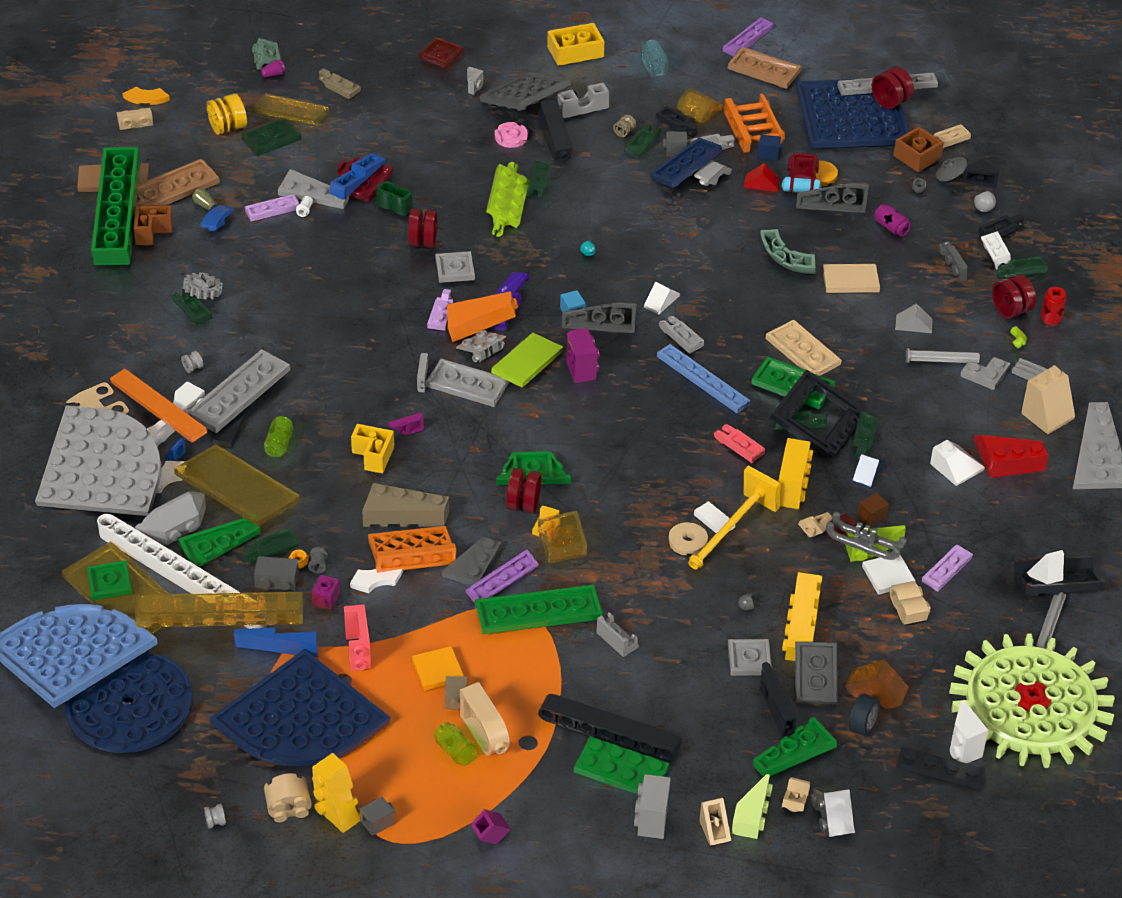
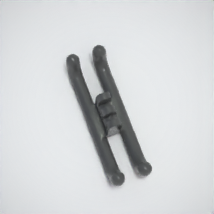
M834 512L832 515L834 524L839 529L855 535L854 539L836 532L832 522L826 524V531L832 539L886 560L898 558L901 552L900 549L904 548L907 542L905 537H900L898 542H894L878 536L877 528L873 527L870 532V526L866 524L864 529H862L863 523L858 522L856 527L846 524L840 519L839 512ZM877 543L884 547L893 549V551H884L882 549L874 547V544Z

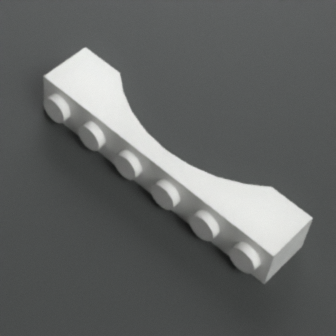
M186 382L175 391L173 404L187 413L188 410L205 397V391ZM162 420L147 428L157 446L175 431Z

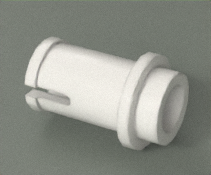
M304 196L301 203L296 207V212L300 217H305L309 214V209L313 204L311 197Z

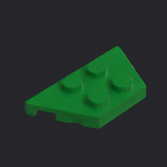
M551 451L512 452L509 461L502 468V473L496 477V485H508L513 468L524 469L526 478L530 471L542 472V484H571V476L563 471V466L555 459L556 457Z

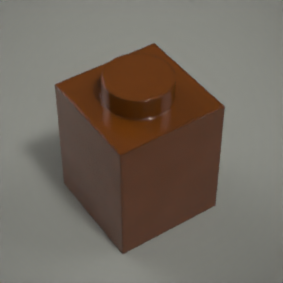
M875 493L859 502L857 516L862 522L871 527L887 518L889 503L878 493Z

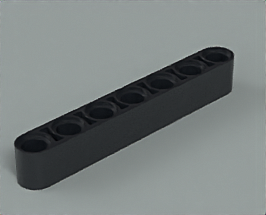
M555 694L546 695L538 711L539 717L546 722L668 762L675 759L682 740L676 734Z

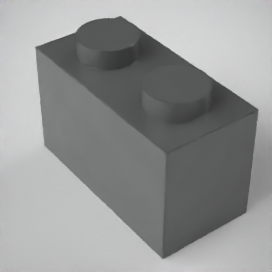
M258 556L254 572L255 588L295 591L299 575L298 559Z

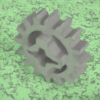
M193 272L192 275L187 274L184 277L183 289H185L186 293H190V296L195 295L198 299L206 300L207 297L213 299L214 297H219V294L221 295L223 283L220 282V279H215L214 275L208 276V273L199 272V274H195Z

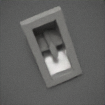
M916 303L896 315L895 330L932 333V318Z

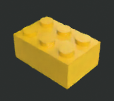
M589 23L548 31L547 47L557 66L604 57L605 41L596 25Z
M787 439L778 481L781 483V507L799 509L800 502L805 500L806 491L803 488L807 489L809 477H806V475H810L811 464L808 461L811 462L813 450H810L811 442Z

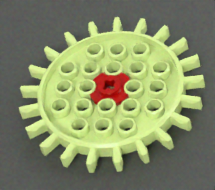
M1027 633L1025 646H1013L1009 635L1005 634L1002 642L1004 648L997 651L987 640L983 641L982 651L987 655L983 659L971 651L966 652L965 661L975 667L973 671L956 665L954 676L968 681V685L951 682L949 694L966 696V700L953 701L951 710L952 712H958L962 701L968 704L988 729L986 741L992 739L999 744L996 758L998 759L1005 754L1008 748L1020 752V766L1025 765L1028 754L1041 755L1044 768H1049L1050 754L1060 752L1069 765L1072 764L1074 758L1070 750L1073 746L1077 745L1088 756L1092 753L1093 745L1085 739L1087 735L1104 742L1107 731L1095 726V721L1112 725L1114 714L1099 711L1098 706L1112 707L1115 699L1114 695H1097L1096 690L1107 687V677L1091 680L1087 674L1094 670L1095 662L1092 660L1079 667L1073 662L1077 648L1073 647L1063 656L1054 652V638L1049 640L1045 649L1033 646L1032 634Z

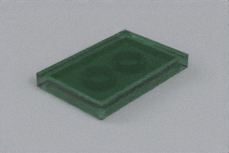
M284 117L242 133L241 139L258 157L302 140V135Z

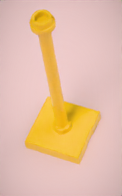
M748 465L744 470V495L749 498L697 555H692L689 558L688 563L690 567L695 570L703 566V559L755 502L777 512L780 508L781 483Z

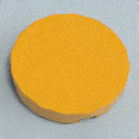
M819 160V172L816 174V179L820 180L822 187L835 183L838 176L837 168L830 162Z

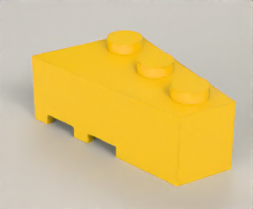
M332 753L312 767L314 807L320 815L323 814L344 833L361 821L360 813L357 812L355 807L358 804V800L356 797H352L350 791L353 788L347 765Z

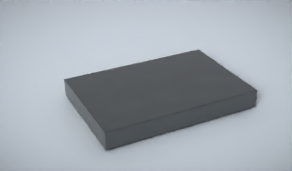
M795 642V703L837 705V643Z

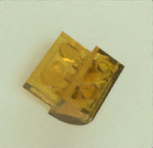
M689 88L679 99L676 109L682 111L684 115L694 117L697 122L704 123L705 121L712 120L713 114L723 111L724 105Z

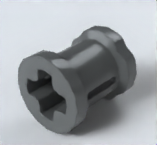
M315 547L310 550L311 561L308 564V569L312 573L320 574L326 570L325 559L328 556V552L324 548Z

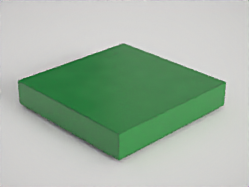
M127 560L86 567L92 601L133 594Z

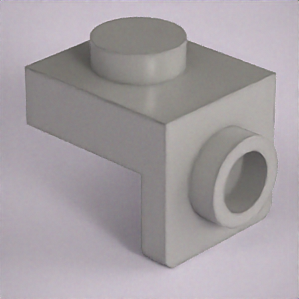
M468 67V93L474 95L482 88V70Z

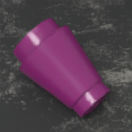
M276 59L260 69L263 78L283 75L286 69L283 61Z

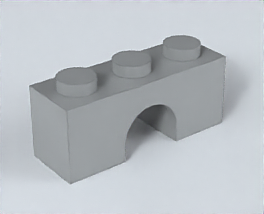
M605 84L589 85L586 95L582 98H577L573 90L558 92L557 101L562 117L569 118L609 108V91Z

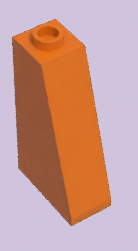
M511 291L447 304L448 330L452 342L516 317L515 309H518L517 299L512 297Z

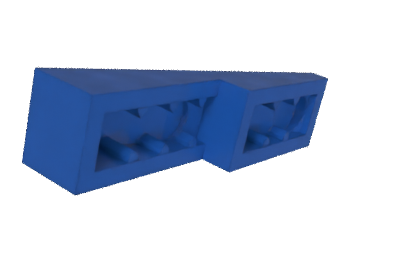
M371 153L352 164L349 172L331 181L329 194L344 200L385 164L386 159Z
M275 627L234 629L236 647L297 655L305 649L318 658L317 632L276 634Z

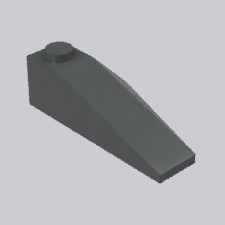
M847 183L798 192L796 208L865 213L869 184Z
M617 302L566 311L562 313V328H588V330L635 333L637 305L634 303Z

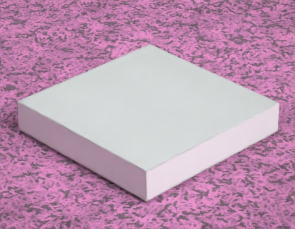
M901 555L895 560L876 558L862 563V567L878 595L890 592L891 585L915 581Z

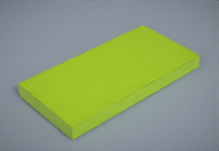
M532 333L493 366L491 373L520 387H524L563 352V346Z

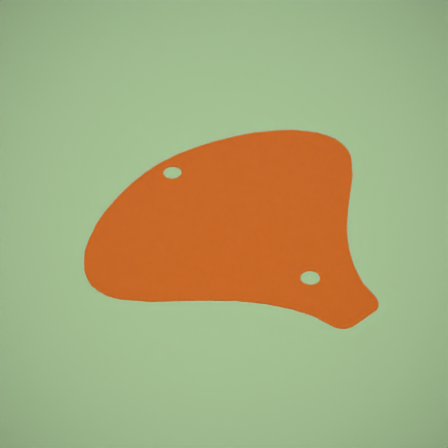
M472 609L406 634L370 643L371 669L355 671L350 670L349 646H318L317 659L337 675L347 674L352 680L350 685L390 716L391 723L361 746L340 757V760L347 765L353 788L350 791L352 797H356L358 800L356 807L359 813L361 807L380 797H383L387 803L390 802L396 812L394 814V825L376 834L384 840L399 844H417L443 838L471 824L484 809L491 811L507 798L528 777L549 746L556 725L541 719L538 711L546 695L555 694L561 696L562 679L556 646L546 627L482 635L476 609ZM449 646L452 647L464 677H467V686L479 682L501 715L510 740V745L505 753L500 755L494 753L489 756L484 754L460 717V709H445V686L426 691L423 690L412 662V656ZM282 653L272 668L271 673L295 655ZM524 736H533L538 744L532 750H524L519 746V740Z

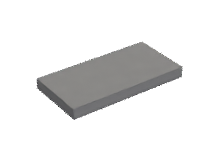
M445 359L439 360L426 380V387L495 407L509 384V381L492 373Z

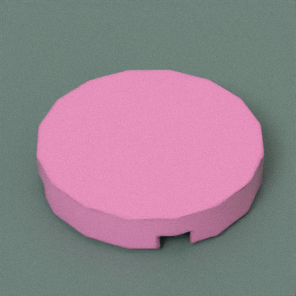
M506 122L499 125L498 129L495 130V140L503 147H519L527 142L528 130L525 126L517 125L515 122Z

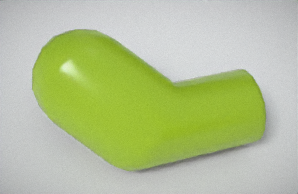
M1017 326L1013 327L1010 333L1016 338L1013 341L1014 346L1019 349L1022 345L1026 344L1027 337Z

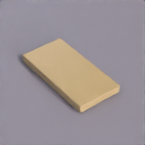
M795 320L766 333L765 339L800 369H807L811 373L820 376L841 365L842 360Z

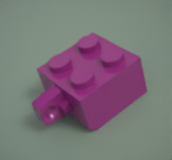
M588 328L571 330L567 333L566 362L574 383L596 380V372L599 371L597 358L600 357L599 349L595 347L594 337L590 335Z

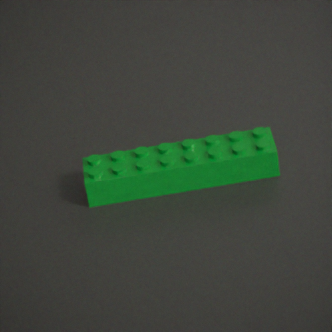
M138 147L103 148L91 248L94 265H130L141 167Z

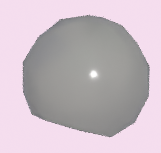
M990 191L983 192L974 198V205L981 212L991 211L996 203L995 196Z

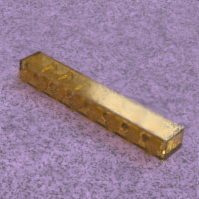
M302 592L136 595V627L303 624Z

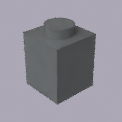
M666 132V138H663V149H666V156H675L687 147V132Z
M380 797L360 808V820L373 836L394 825V814L396 812L390 802L387 803L383 797Z

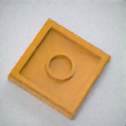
M451 646L412 656L413 665L424 691L445 686L446 676L464 677Z

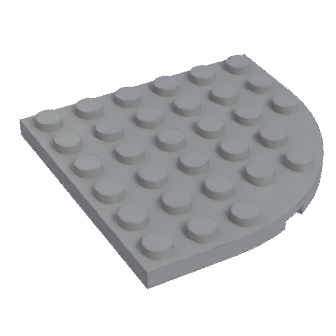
M66 406L35 500L36 505L143 516L149 515L159 486L162 467L159 450L154 438L140 422L124 413L101 408Z

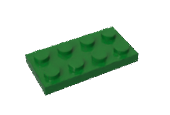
M767 357L753 376L751 384L786 396L805 370ZM814 374L833 388L835 387V381ZM814 390L804 404L820 409L827 398Z
M591 736L574 766V773L638 794L639 783H643L645 774L665 777L669 770V763Z

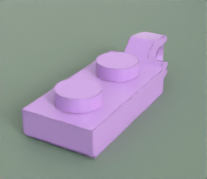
M444 289L442 296L437 297V300H435L427 323L429 329L446 331L448 325L447 304L453 303V299L450 296L451 290Z

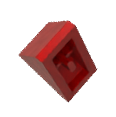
M764 163L746 174L744 188L778 192L780 178Z

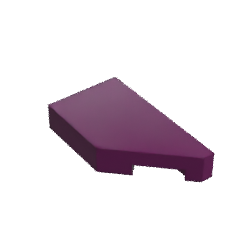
M417 413L388 422V425L393 430L396 429L404 435H410L424 430L422 413Z

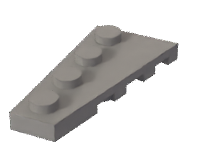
M291 169L278 189L279 196L295 194L298 200H302L304 196H309L313 199V203L344 209L349 200V196L342 200L329 194L330 185Z

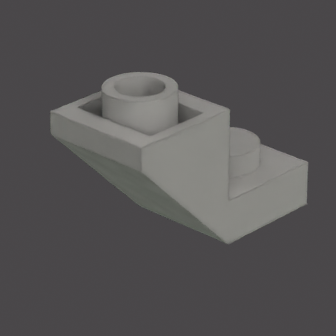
M710 160L695 173L694 177L700 179L699 183L703 185H716L719 177L723 174L730 175L732 169L719 162Z

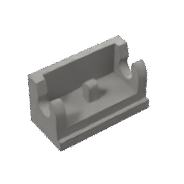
M610 612L607 615L606 621L602 615L597 618V634L622 657L639 648L637 636L632 634L631 638L613 621L614 616Z

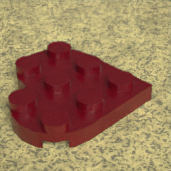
M355 157L352 161L345 162L343 160L339 163L337 168L338 177L349 172L352 164L362 158ZM383 164L356 188L349 197L371 201L372 197L377 194L376 187L383 181H387L392 175L393 167Z

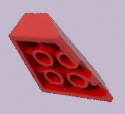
M973 435L974 442L990 478L1040 472L1046 469L1049 454L1043 441Z

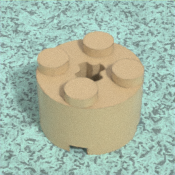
M283 774L274 777L270 785L265 784L264 793L268 813L274 818L275 822H284L288 817L293 816L304 818L309 814L308 810L311 808L312 803L307 780L304 776L298 778L297 774Z

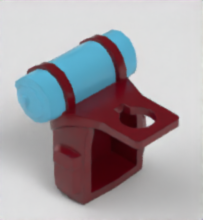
M792 153L788 160L789 177H785L782 182L783 191L798 193L822 188L820 180L816 179V174L819 172V159H817V156Z

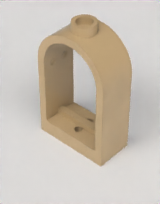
M477 682L460 689V717L481 750L487 756L494 753L499 755L505 753L510 745L506 725L481 684Z

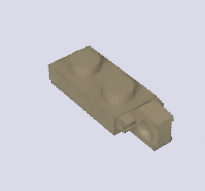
M326 69L319 71V80L325 84V87L347 99L352 98L361 91L360 86L335 73H330Z

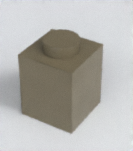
M446 676L445 709H460V689L467 687V677Z

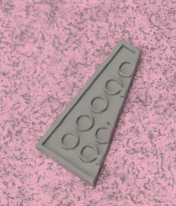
M1089 402L1073 489L1122 488V450L1108 402Z

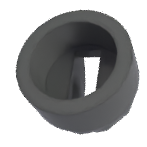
M916 178L912 183V190L915 193H922L927 186L926 181Z
M750 593L739 598L738 603L742 610L754 609Z

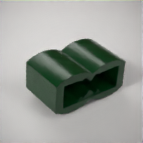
M383 181L376 187L377 204L380 207L392 210L396 214L406 216L411 211V208H413L412 192L409 189L398 187L389 181Z

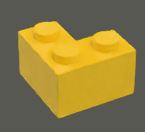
M362 424L356 425L351 436L352 453L364 455V470L383 474L394 449V431Z

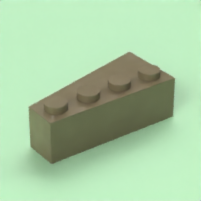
M373 483L362 510L363 527H370V524H380V527H388V524H400V527H408L411 524H418L419 527L445 526L449 515V496Z

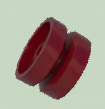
M891 67L875 76L872 80L873 95L884 108H895L909 100L914 94L913 81L902 67Z
M411 208L408 227L409 247H419L423 237L424 247L434 249L438 232L437 210L427 209L423 220L422 210Z
M1013 275L1008 279L995 282L992 287L994 305L997 311L1006 319L1017 317L1035 308L1036 294L1033 285L1025 275Z
M513 468L507 489V510L518 511L522 505L525 513H536L541 493L542 472L530 471L526 478L524 469Z

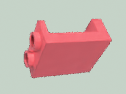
M365 605L344 606L346 640L359 639L349 641L350 670L371 669L370 640Z

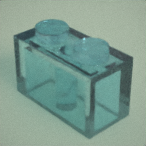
M649 40L641 42L640 59L650 75L655 77L667 74L668 57L658 41Z

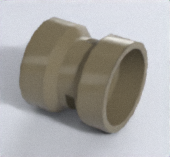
M624 115L614 124V132L619 137H626L630 131L635 129L636 121L632 116Z

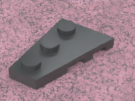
M483 536L442 571V577L472 586L486 576L501 549V541Z

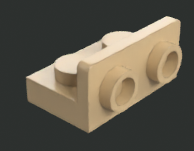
M150 108L117 112L120 130L153 125Z

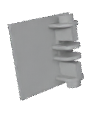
M482 330L477 332L476 336L463 340L462 344L458 345L456 349L472 352L473 361L481 362L503 349V346H505L503 339L506 336Z

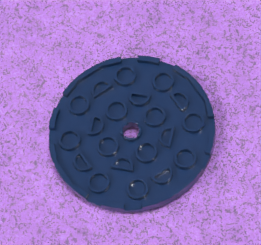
M147 650L65 702L66 719L75 735L94 748L115 753L146 750L165 742L184 725L192 707L191 684L184 670L176 662L162 654L160 656L150 654ZM127 698H129V699H134V700L132 701V702H133L132 704H131V702H128V703H127V702H123V701H124L125 699H127Z

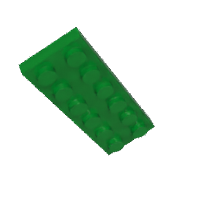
M594 585L475 599V608L482 635L594 621L603 615Z

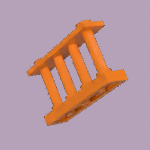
M763 93L760 94L759 103L737 106L732 98L725 99L724 113L743 153L750 152V145L759 142L761 136H752L748 132L770 129L771 133L764 135L781 137L780 144L783 143V140H785L784 130H781L770 108L769 100H766ZM757 109L761 111V113L743 116L738 113ZM762 119L766 121L763 124L749 126L743 123Z

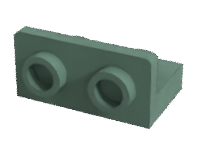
M259 38L252 47L254 62L258 70L262 68L264 63L268 65L276 59H281L278 45L275 42Z

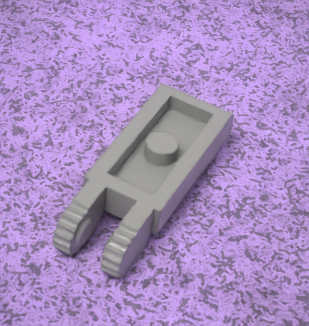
M669 316L668 322L665 320L659 322L660 329L673 338L688 353L704 346V340L675 316Z

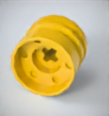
M238 94L226 95L223 101L220 98H216L215 101L209 100L207 102L208 118L217 135L229 132L230 128L238 130L247 126L246 112Z

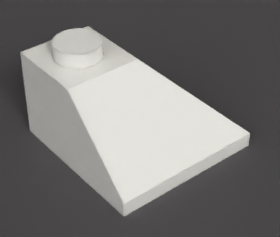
M949 440L933 447L930 464L956 486L985 470V467L969 453Z

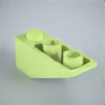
M766 774L737 803L732 834L757 839L759 830H764L765 818H762L763 813L767 814L769 801H766V796H771L773 785L769 784V774Z

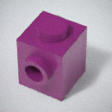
M324 575L319 576L312 590L313 606L332 610L340 594L339 579Z
M486 809L471 823L479 839L485 843L498 844L511 830L501 813Z

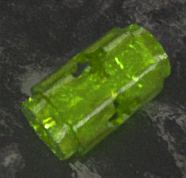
M278 416L272 420L264 442V450L269 456L280 457L286 452L293 431L290 419Z
M449 722L443 723L435 731L434 738L436 743L446 751L456 764L465 766L474 760L477 755L475 745L454 724Z

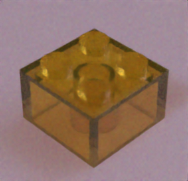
M577 510L538 519V533L548 564L586 556L587 542Z

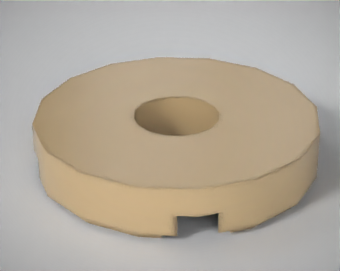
M686 522L674 526L669 532L668 540L670 547L676 553L686 556L687 554L697 555L707 544L708 535L703 527L695 523ZM684 538H691L693 540L686 541Z

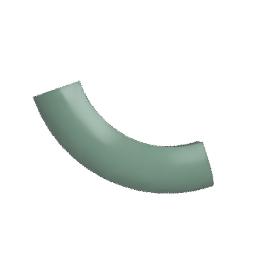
M778 229L761 230L764 247L774 261L791 271L803 274H816L815 254H805L795 250L790 251L781 240Z

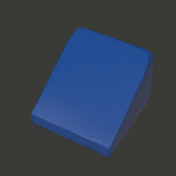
M183 437L165 455V460L178 461L186 452Z

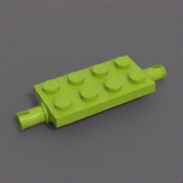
M510 162L507 167L499 164L494 176L486 212L493 217L494 227L492 233L495 235L497 231V237L503 235L505 226L511 225L517 228L521 220L529 179L517 173L518 164H515V162Z

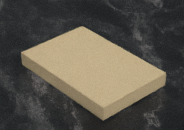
M823 264L822 266L826 293L880 292L876 264Z

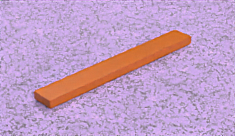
M123 369L110 378L113 385L193 443L207 433L205 426L128 370Z

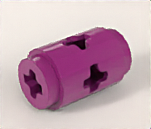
M882 204L875 211L874 218H876V221L894 235L903 237L911 229L910 220L889 204Z

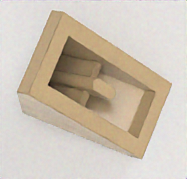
M723 798L701 802L699 821L709 845L731 841Z

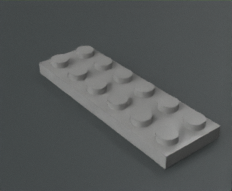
M261 349L188 410L187 414L206 428L217 433L291 370L290 364Z

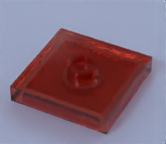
M436 37L419 53V59L447 69L464 53V48Z

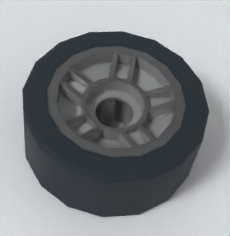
M866 694L859 695L850 713L849 730L863 736L870 735L876 725L880 712V701L878 698Z

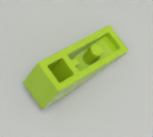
M902 525L877 528V535L898 542L900 537L905 536L906 527ZM847 532V537L855 538V535ZM877 543L874 544V547L884 551L890 549ZM845 544L850 562L870 560L876 557Z

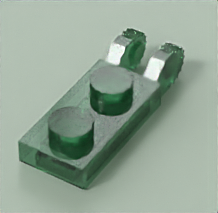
M647 124L625 145L624 152L640 157L660 136L661 128L657 127L651 132L652 125Z
M185 289L181 291L184 298L177 292L172 294L176 305L196 325L213 319L211 311L195 295L190 296V293H186Z

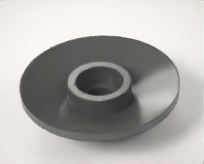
M956 157L944 161L936 171L937 180L944 182L958 177L967 167L966 159Z

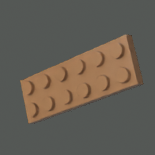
M199 159L139 184L136 206L168 205L192 195L199 188L206 189L220 183V180L203 159Z

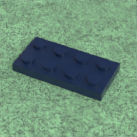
M699 137L650 173L651 179L674 188L699 168H702L711 159H714L723 151L722 147L719 144Z

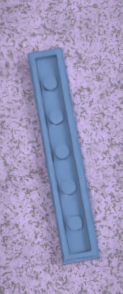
M671 344L657 352L659 359L735 413H739L750 405V400Z

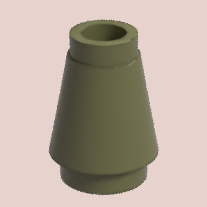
M199 188L192 195L194 203L209 211L218 205L206 189Z

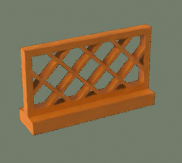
M446 526L368 534V541L376 562L377 573L398 569L407 570L450 565L456 560V546L452 544ZM441 533L443 534L441 537H437V536L434 535V534H441ZM415 536H421L423 538L420 540L418 538H415ZM395 538H402L403 540L400 542L395 540ZM429 539V540H431V541H434V543H433V544H430V543H427L426 541ZM376 540H382L384 542L380 544L376 542ZM408 542H412V543H414L415 545H414V546H410V545H408L407 543H408ZM392 544L396 547L390 548L387 545Z

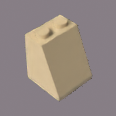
M1055 365L1028 380L1021 412L1047 434L1075 419L1068 375Z

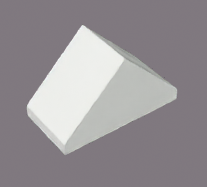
M655 282L644 304V308L659 315L680 296V293Z
M1063 551L1046 554L1027 572L1028 575L1045 584L1062 581Z

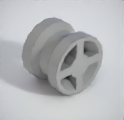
M197 351L191 352V355L181 357L183 367L188 373L193 372L196 368H203V360Z
M221 803L213 808L204 807L208 829L213 828L217 824L221 826L226 825Z

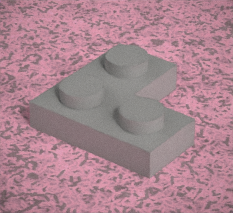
M993 357L987 367H984L969 360L961 371V377L995 390L1010 369L1011 363Z

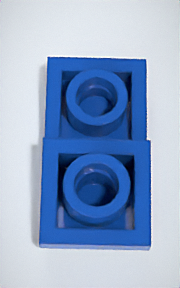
M216 205L206 214L201 222V227L207 228L209 231L218 230V228L225 225V219L233 214V207Z

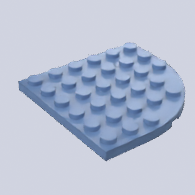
M91 604L65 605L55 607V611L45 614L42 611L35 613L0 632V662L53 708H56L158 643L155 636L132 618L118 610H105L103 606Z

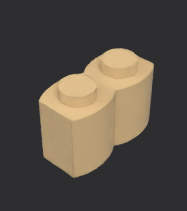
M915 581L891 585L889 595L904 625L927 620L928 613H930V605L923 598L922 589Z

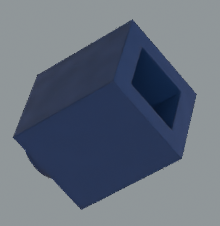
M761 134L757 158L778 161L779 154L783 152V144H780L781 137Z

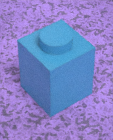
M577 290L560 295V309L562 312L586 308V303Z

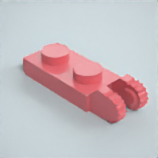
M728 424L722 427L723 432L720 430L714 432L717 441L721 444L724 443L751 463L765 454L764 447Z

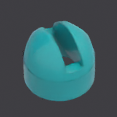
M586 241L581 245L580 251L586 256H592L596 251L595 245L591 241Z

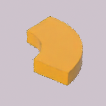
M135 87L123 93L124 99L139 105L141 103L157 105L170 101V96L161 88L143 90Z

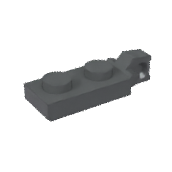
M949 241L939 244L940 254L945 256L946 263L952 267L954 276H957L960 282L967 281L968 267L955 246H951Z

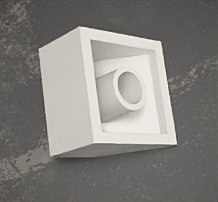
M965 701L960 703L950 754L959 762L969 763L983 757L988 729Z

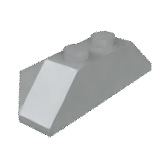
M188 491L155 508L144 518L142 523L135 526V529L161 545H169L177 541L178 538L184 537L201 527L206 510L205 494L203 492Z

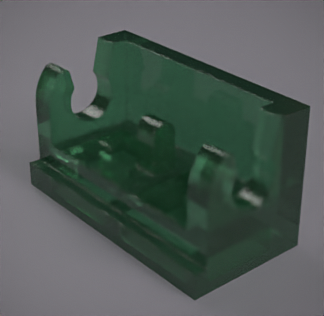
M537 160L534 161L526 196H531L533 190L539 191L538 198L542 196L544 188L547 187L551 164Z

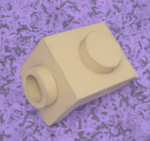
M827 512L800 520L798 524L810 538L825 532L826 524L832 520V516Z
M790 777L782 807L793 812H803L808 800L811 783Z

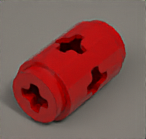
M1050 287L1045 293L1041 317L1047 325H1057L1063 318L1067 295L1061 287Z

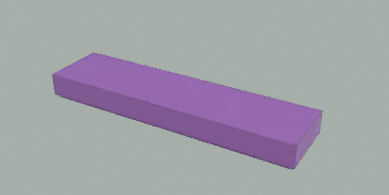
M759 18L724 45L723 52L734 57L741 47H750L772 30L774 23Z
M526 549L467 588L465 592L475 604V599L495 596L537 568L539 564Z

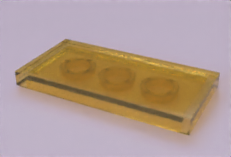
M266 93L254 105L253 111L317 125L328 113L329 107Z

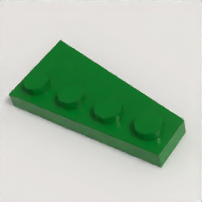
M254 515L178 538V541L186 559L200 567L261 534Z
M813 716L804 727L801 725L795 729L793 735L790 737L785 736L780 740L779 745L776 747L771 746L753 759V766L763 777L766 774L772 776L836 748L837 740Z

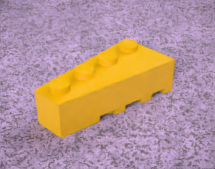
M798 572L795 594L791 593L790 606H793V609L789 608L787 620L791 622L790 624L786 623L785 636H788V639H784L782 651H786L785 660L795 661L796 641L813 642L822 576Z

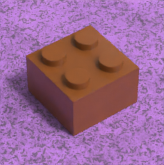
M919 126L896 139L894 156L919 172L942 158L944 142Z

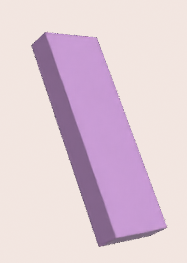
M295 194L245 206V212L250 221H255L295 211L300 203Z
M956 544L922 577V582L938 592L972 559L973 554Z

